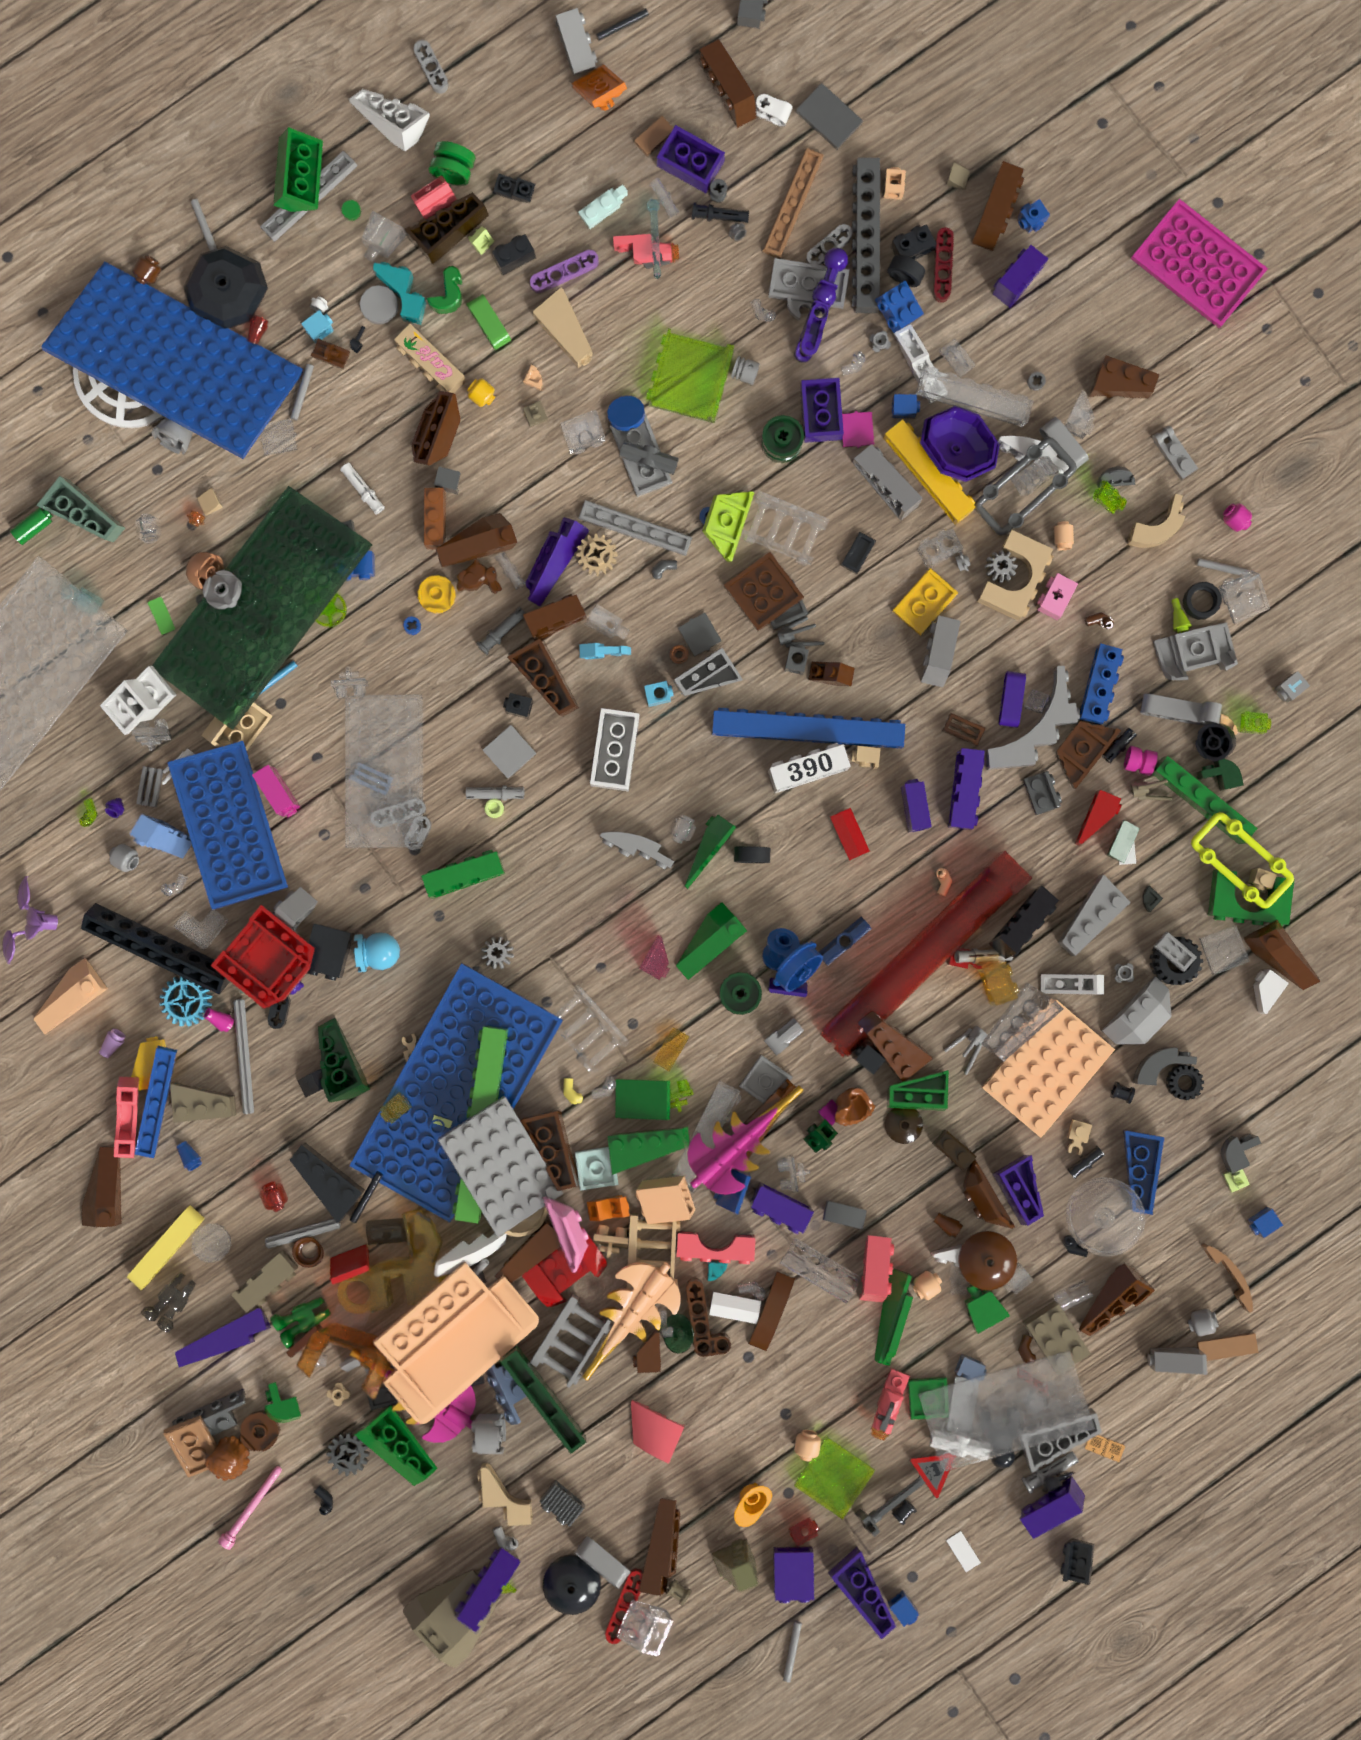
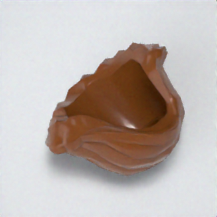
M849 1088L841 1093L836 1100L837 1112L835 1114V1122L844 1126L858 1124L872 1115L875 1105L862 1088Z
M224 1437L219 1440L212 1455L205 1460V1465L218 1479L221 1478L223 1481L236 1479V1476L242 1475V1472L248 1468L250 1451L237 1437Z

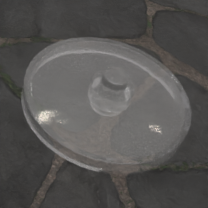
M1102 1177L1083 1183L1073 1192L1066 1208V1222L1072 1237L1083 1249L1099 1256H1116L1131 1249L1140 1239L1145 1226V1212L1138 1195L1128 1185L1113 1178Z

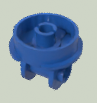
M778 928L770 932L767 938V946L762 953V959L767 967L778 971L773 984L775 986H782L787 992H791L803 985L816 972L823 960V956L815 949L816 944L808 942L801 946L797 935L785 928Z

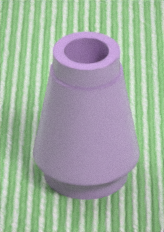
M117 1029L108 1031L99 1053L103 1057L109 1058L125 1042V1035Z

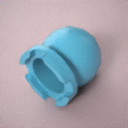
M379 932L370 935L367 939L364 938L363 934L354 935V941H357L358 948H354L356 967H359L358 973L367 972V967L369 966L374 970H385L391 968L398 961L400 947L396 939L390 934Z

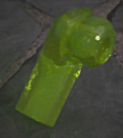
M92 798L83 801L86 812L79 819L82 827L91 826L98 816Z

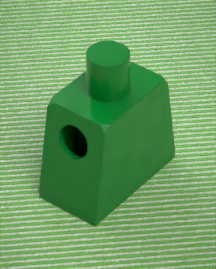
M972 1285L967 1287L971 1297L964 1302L977 1334L1010 1316L990 1290L981 1291Z

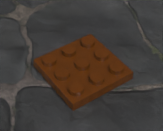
M771 552L724 584L725 589L757 632L804 599L802 593Z

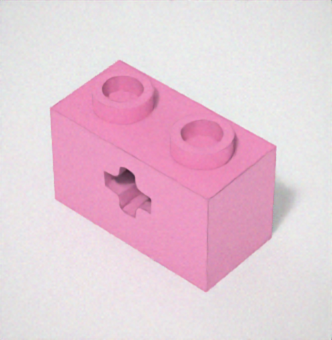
M1059 573L1054 578L1050 577L1046 584L1048 588L1046 594L1042 593L1037 602L1040 605L1037 610L1058 621L1078 583ZM1055 592L1058 593L1057 600L1054 599Z

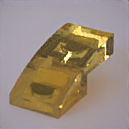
M673 1027L653 1063L670 1072L690 1036Z

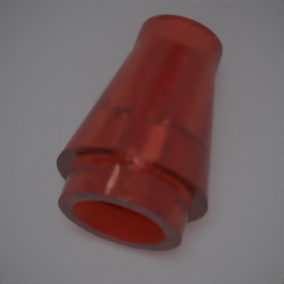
M254 315L253 319L250 320L247 341L255 345L258 344L269 327L267 326L269 321Z

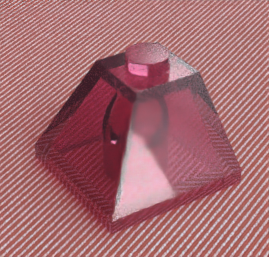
M658 935L639 969L660 980L661 977L665 979L670 968L667 967L669 961L663 939Z

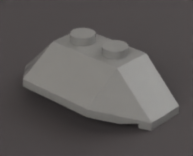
M1154 976L1101 1031L1114 1044H1146L1172 1017L1169 989Z

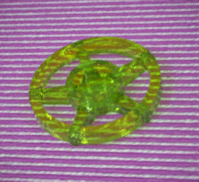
M332 591L318 594L311 604L313 619L324 627L337 626L344 620L347 613L344 599ZM325 595H334L331 602H324L320 599ZM337 598L341 600L343 610L337 609L335 605ZM319 601L322 604L321 611L315 615V604ZM336 613H342L340 619L333 623V616ZM323 615L328 617L330 624L320 622L317 617Z

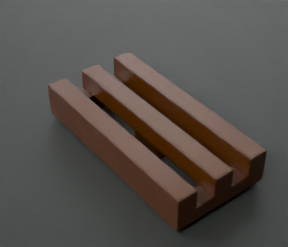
M950 713L942 731L978 746L985 728ZM954 719L956 721H959L965 725H968L974 729L979 730L980 732L978 734L974 731H971L967 728H964L958 724L951 722V720ZM951 726L953 728H956L960 731H963L969 735L976 737L977 739L974 740L968 736H965L952 729H949L948 727Z
M318 1324V1326L313 1327L286 1354L290 1358L297 1354L320 1333L322 1326Z

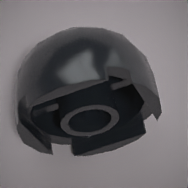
M1223 723L1204 725L1197 733L1195 745L1198 753L1205 759L1212 761L1225 759L1233 753L1236 747V737L1233 730Z

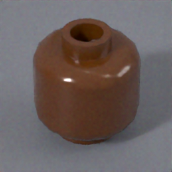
M145 255V257L140 256L137 259L132 272L136 275L135 280L141 284H153L157 280L161 268L156 259Z

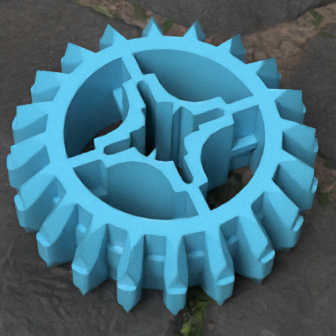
M181 976L180 980L177 977H173L174 984L168 981L167 986L169 989L163 987L162 991L166 994L159 996L161 999H164V1002L159 1003V1005L165 1006V1009L161 1012H168L169 1014L166 1016V1019L169 1020L173 1017L172 1023L176 1024L179 1021V1026H184L185 1022L187 1026H192V1021L194 1024H199V1019H205L203 1013L207 1010L206 1006H212L211 1002H207V999H212V995H206L210 990L203 989L202 986ZM187 985L194 987L199 996H193ZM181 986L179 996L176 999H172L176 989ZM185 998L194 999L187 1003L178 1002ZM196 1002H200L197 1011L191 1015L193 1005ZM173 1005L180 1006L185 1016L178 1014Z

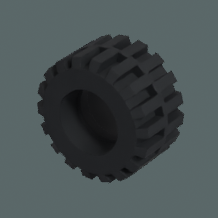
M1175 937L1197 957L1185 972H1173L1168 967L1167 958L1153 947V954L1150 955V959H1152L1150 967H1153V974L1157 975L1159 980L1164 981L1163 983L1184 985L1185 983L1192 982L1193 978H1197L1199 975L1197 974L1198 971L1202 970V967H1200V963H1203V959H1200L1202 952L1197 950L1198 945L1193 944V941L1190 939Z

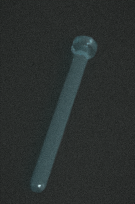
M651 199L647 201V210L650 211L653 275L656 279H659L661 277L657 211L660 209V203L656 199Z

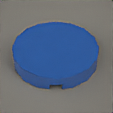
M634 396L619 397L609 405L607 411L608 420L615 429L630 431L631 428L639 427L644 421V405L641 400Z

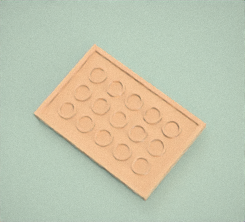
M1054 1000L981 1088L1037 1136L1042 1138L1115 1049L1058 1000Z

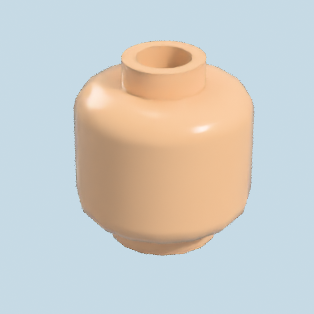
M925 1271L913 1280L914 1285L912 1288L920 1299L930 1300L941 1292L940 1283L942 1281L937 1273L932 1274L929 1271Z
M802 1430V1433L797 1434L794 1451L800 1456L801 1460L811 1461L812 1458L818 1457L821 1439L817 1436V1432Z

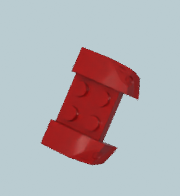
M589 1235L586 1240L588 1246L576 1272L572 1273L563 1250L559 1247L522 1275L528 1286L545 1306L555 1307L567 1302L561 1294L590 1271L594 1276L599 1277L607 1267L604 1256Z

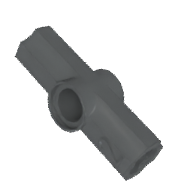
M625 440L619 455L621 458L638 463L643 468L649 470L657 469L673 475L679 458L662 453L655 447L649 445L641 446Z

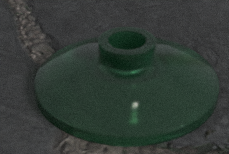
M682 1314L671 1315L663 1326L664 1342L673 1353H685L690 1349L694 1339L693 1326L690 1320Z

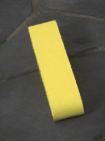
M191 1205L187 1207L129 1273L127 1278L140 1290H143L205 1218Z

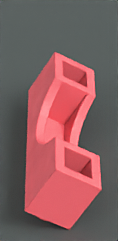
M119 1077L114 1157L134 1158L139 1077Z
M680 1231L677 1238V1257H680L682 1261H692V1258H700L701 1262H711V1259H719L720 1263H731V1260H737L739 1264H750V1261H754L756 1238L755 1235L735 1234L734 1239L729 1245L714 1249L702 1243L697 1232Z

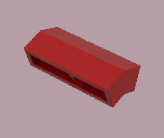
M851 808L830 816L849 861L870 852Z

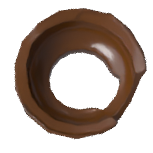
M304 1237L295 1242L292 1255L298 1265L311 1268L321 1263L324 1257V1250L316 1239ZM313 1242L318 1247L316 1255L307 1258L302 1254V1247L307 1243Z

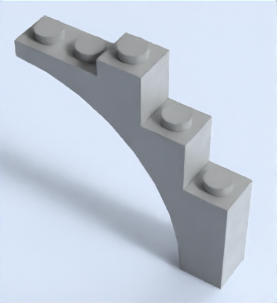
M1057 666L1053 669L1051 698L1038 723L1019 740L985 751L987 770L1035 765L1036 761H1038L1037 749L1034 750V747L1056 744L1057 740H1059L1058 728L1055 729V726L1071 725L1078 722V719H1080V709L1076 708V703L1068 704L1071 694L1070 690L1067 689L1066 682L1069 681V674L1067 670L1065 671V666Z

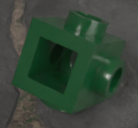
M824 1119L817 1125L813 1123L806 1130L808 1134L803 1140L817 1153L821 1149L827 1150L833 1144L831 1141L838 1133Z

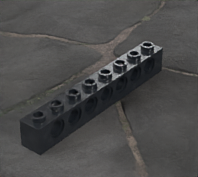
M95 903L84 914L81 925L82 930L220 995L230 983L227 978L211 966L215 959Z

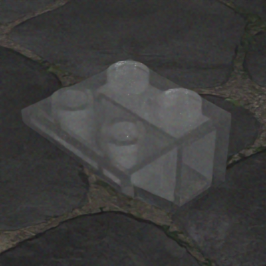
M632 1600L617 1633V1637L641 1653L658 1657L673 1620L664 1608Z

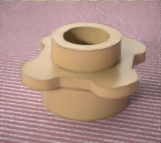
M338 1382L332 1390L327 1391V1397L334 1401L335 1406H340L343 1400L350 1397V1392L347 1391L342 1383Z

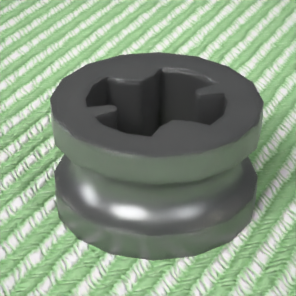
M1034 372L1028 378L1027 383L1030 389L1036 391L1042 389L1046 379L1042 373ZM1033 377H1035V379H1037V377L1041 379L1039 382L1041 384L1040 386H1038V384L1033 385Z

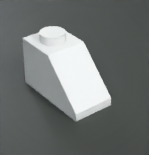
M1270 969L1261 970L1256 975V982L1253 985L1257 1010L1260 1014H1267L1289 984Z

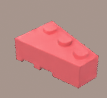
M867 1236L863 1261L864 1272L861 1282H863L862 1294H860L859 1300L882 1303L886 1299L887 1294H891V1283L888 1282L889 1275H892L893 1271L890 1255L893 1256L894 1244H891V1238Z

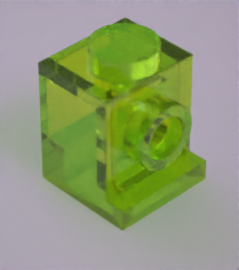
M1246 711L1241 714L1240 733L1265 734L1267 730H1270L1271 718H1268L1267 713ZM1256 719L1260 720L1259 726L1255 723Z

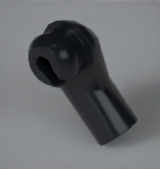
M1067 1235L1063 1238V1244L1070 1254L1083 1257L1088 1256L1089 1248L1079 1246L1073 1236Z
M319 1485L314 1493L321 1499L319 1512L325 1516L333 1509V1496Z

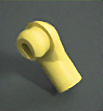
M564 1078L563 1095L571 1104L581 1103L583 1096L581 1093H576L573 1090V1078Z

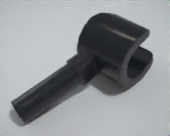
M361 326L357 336L350 341V348L355 353H359L363 347V344L359 341L364 333V326Z

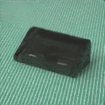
M405 1218L367 1221L366 1235L368 1245L407 1242Z

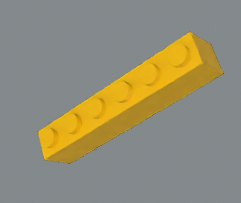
M902 419L885 433L883 438L955 525L973 512L975 509L974 500L969 495L966 496L964 494L963 488L958 481L940 474L921 446V437H917L914 434V429L910 423H905Z

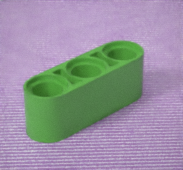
M483 294L467 303L471 314L494 350L511 341L508 332Z

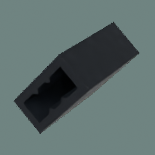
M313 924L309 944L315 949L310 970L307 974L315 976L318 973L325 974L326 979L334 981L337 978H342L354 933Z

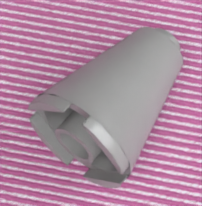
M165 417L152 430L151 434L154 439L158 437L161 440L160 444L176 454H179L181 451L182 455H184L188 449L193 432Z

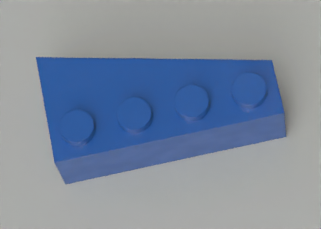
M1123 1130L1130 1209L1133 1212L1153 1215L1164 1137Z

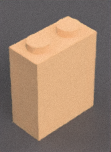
M685 1176L644 1180L636 1190V1197L640 1201L642 1215L645 1217L647 1224L690 1220L695 1211Z

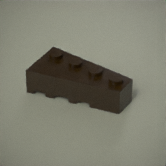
M472 192L453 202L450 207L435 212V215L428 219L423 218L413 227L405 228L404 231L413 245L433 265L483 222L489 214L485 205Z

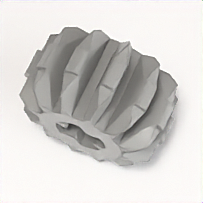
M1003 550L999 551V555L993 552L992 557L986 559L989 563L985 565V569H989L986 575H993L992 581L998 578L999 583H1002L1004 579L1010 581V576H1015L1016 572L1014 569H1017L1018 565L1012 564L1016 558L1010 559V552L1004 555ZM1000 563L1004 565L1002 570L998 568Z
M492 937L493 944L486 941L485 944L489 948H482L481 950L487 952V955H483L482 959L489 958L486 965L489 966L493 962V969L497 968L499 962L500 968L503 969V961L509 965L511 962L507 957L514 958L513 954H508V951L514 950V947H506L510 943L509 940L502 944L503 937H499L498 943L496 938ZM495 948L503 951V954H500V958L493 955Z

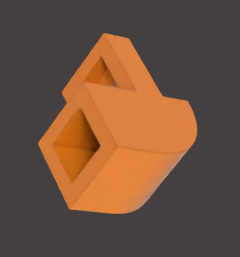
M622 1195L587 1202L590 1221H602L629 1216V1204L626 1197Z

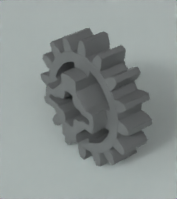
M351 1431L347 1433V1436L341 1433L339 1439L335 1437L333 1443H330L328 1446L331 1449L326 1454L331 1457L328 1460V1464L333 1463L332 1470L338 1468L339 1475L343 1471H345L346 1476L350 1474V1471L356 1475L357 1468L362 1471L364 1469L363 1464H367L369 1461L365 1458L370 1455V1452L365 1451L368 1447L356 1436L353 1437ZM340 1444L341 1451L336 1454L337 1446ZM347 1451L353 1454L350 1457L349 1455H344V1453ZM361 1454L360 1461L356 1463V1456Z

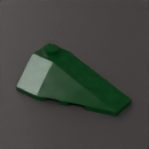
M333 1018L318 1026L319 1049L321 1050L320 1068H322L321 1086L328 1102L352 1099L370 1090L365 1075L337 1019Z

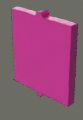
M855 411L854 413L842 414L843 448H860V446L874 445L872 412L858 413V411Z

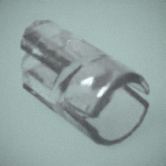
M1084 1279L1054 1294L1056 1302L1060 1304L1063 1311L1093 1297L1092 1292L1085 1294L1090 1289L1088 1285L1083 1286L1086 1283Z

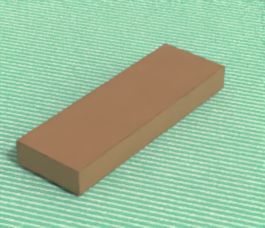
M1254 1332L1196 1341L1197 1348L1207 1355V1361L1259 1353Z

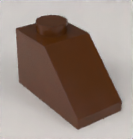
M656 1329L646 1339V1342L637 1349V1355H633V1367H637V1373L661 1372L660 1329Z

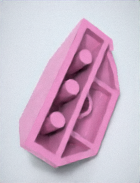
M546 1196L542 1197L568 1266L572 1273L577 1271L588 1246L586 1243L588 1235L585 1229H581L579 1225L581 1221L579 1212Z

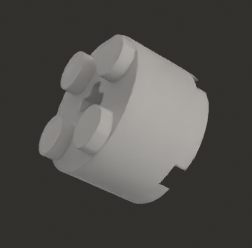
M478 1414L476 1420L472 1421V1432L475 1433V1440L472 1443L473 1452L478 1454H503L505 1447H501L503 1441H506L505 1419H501L504 1416L503 1414Z

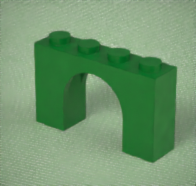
M1217 869L1213 870L1208 916H1214L1213 920L1219 921L1231 918L1234 923H1244L1245 920L1252 921L1251 925L1263 926L1264 923L1270 924L1275 920H1278L1282 927L1283 925H1289L1294 881L1272 906L1261 908L1256 912H1249L1237 903L1235 885ZM1231 871L1237 876V871ZM1276 877L1273 888L1268 889V897L1286 878Z

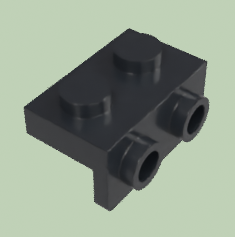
M1073 1538L1064 1544L1063 1555H1065V1563H1062L1061 1566L1062 1581L1067 1582L1071 1580L1086 1585L1090 1584L1095 1544Z

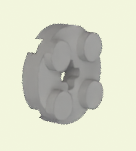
M229 571L215 572L216 575L212 578L209 577L205 581L203 595L214 608H233L240 597L242 583ZM223 586H225V591L223 593H220L219 589H222Z

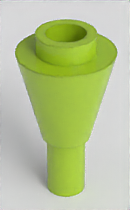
M1179 598L1172 599L1171 602L1174 609L1173 631L1178 634L1187 632L1192 625L1183 609H1181Z

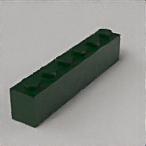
M516 1344L500 1359V1362L569 1453L572 1454L587 1443L585 1433Z

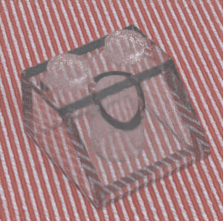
M596 410L560 423L570 454H580L585 451V448L591 446L593 448L599 447L606 441Z

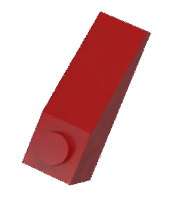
M1102 790L1096 791L1075 841L1076 845L1083 844L1113 818L1115 814L1119 813L1122 806L1120 804L1121 798Z

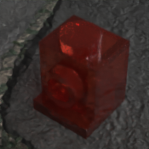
M810 1517L788 1528L797 1548L818 1537L817 1532L820 1531L816 1521H811ZM803 1528L807 1529L808 1535L803 1536L801 1530Z

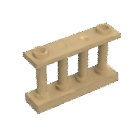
M631 1213L628 1265L643 1262L655 1268H660L666 1262L671 1266L669 1268L670 1277L678 1283V1279H674L676 1232H680V1221L647 1224L646 1221L638 1219V1213ZM641 1229L672 1230V1242L641 1240V1238H637V1231ZM640 1248L671 1249V1261L640 1260V1258L636 1257V1251L640 1250ZM627 1282V1289L633 1290V1286Z

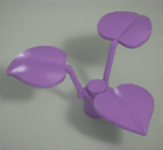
M25 876L22 880L17 894L19 908L28 910L25 930L14 933L11 930H7L2 942L3 955L7 964H10L15 953L14 939L16 936L25 934L26 939L31 940L39 931L56 930L58 924L57 915L45 914L44 911H38L34 907H29L30 891L27 881L28 876Z

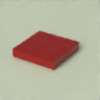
M366 1244L330 1258V1280L332 1284L369 1271V1249Z

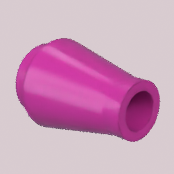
M208 1008L203 1016L220 1032H228L234 1023V1019L231 1018L230 1014Z

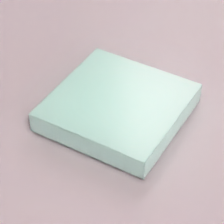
M609 1147L575 1152L580 1191L619 1185L617 1173L612 1175Z

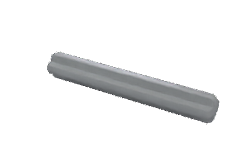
M332 1218L266 1237L265 1245L267 1248H273L297 1241L300 1238L339 1229L341 1225Z

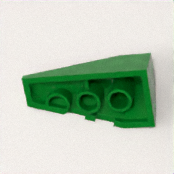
M723 902L707 914L676 965L687 980L692 978L747 931Z

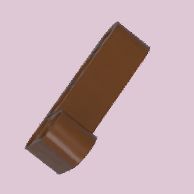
M698 1278L690 1279L686 1284L695 1352L701 1357L725 1354L731 1349L730 1337L725 1333L710 1334L703 1283ZM692 1284L700 1287L697 1289L698 1297L694 1298V1291L690 1289L693 1286ZM695 1303L703 1305V1309L700 1312L692 1309ZM702 1322L706 1325V1328L703 1331H698L695 1329V1325ZM721 1339L728 1342L724 1348H720L717 1345V1342ZM706 1342L708 1348L702 1351L698 1348V1344Z

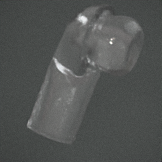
M179 873L174 883H165L161 886V892L166 896L180 893L188 877Z

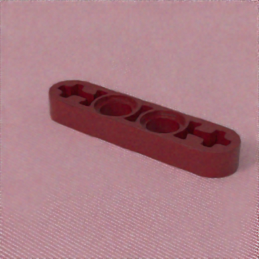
M947 227L941 228L936 236L933 297L940 303L946 302L949 299L952 286L954 233ZM944 233L946 234L947 237H950V238H948L947 241H946V246H942V245H943L942 235H943ZM945 251L949 254V258L942 260L939 257V253ZM945 270L948 273V277L942 279L938 276V272ZM941 284H945L944 292L946 294L944 295V297H941V294L937 293L941 289Z

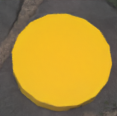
M440 575L427 577L421 582L417 592L418 600L422 607L428 612L435 614L449 610L456 598L453 584L446 577Z

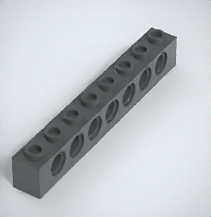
M857 158L856 165L852 167V177H856V183L852 185V195H856V202L852 203V214H856V220L852 221V232H855V239H852V251H855V257L852 258V269H855V276H852V288H855V295H852V306L855 307V313H878L879 309L875 299L880 297V158ZM862 178H868L870 182L865 183L862 181ZM868 196L870 200L864 201L861 197ZM866 214L870 219L865 220L861 216ZM868 233L870 238H863L861 234ZM866 251L870 254V256L864 257L862 256L861 252ZM867 270L870 272V275L865 276L861 271ZM866 288L870 291V293L863 294L861 292V289Z

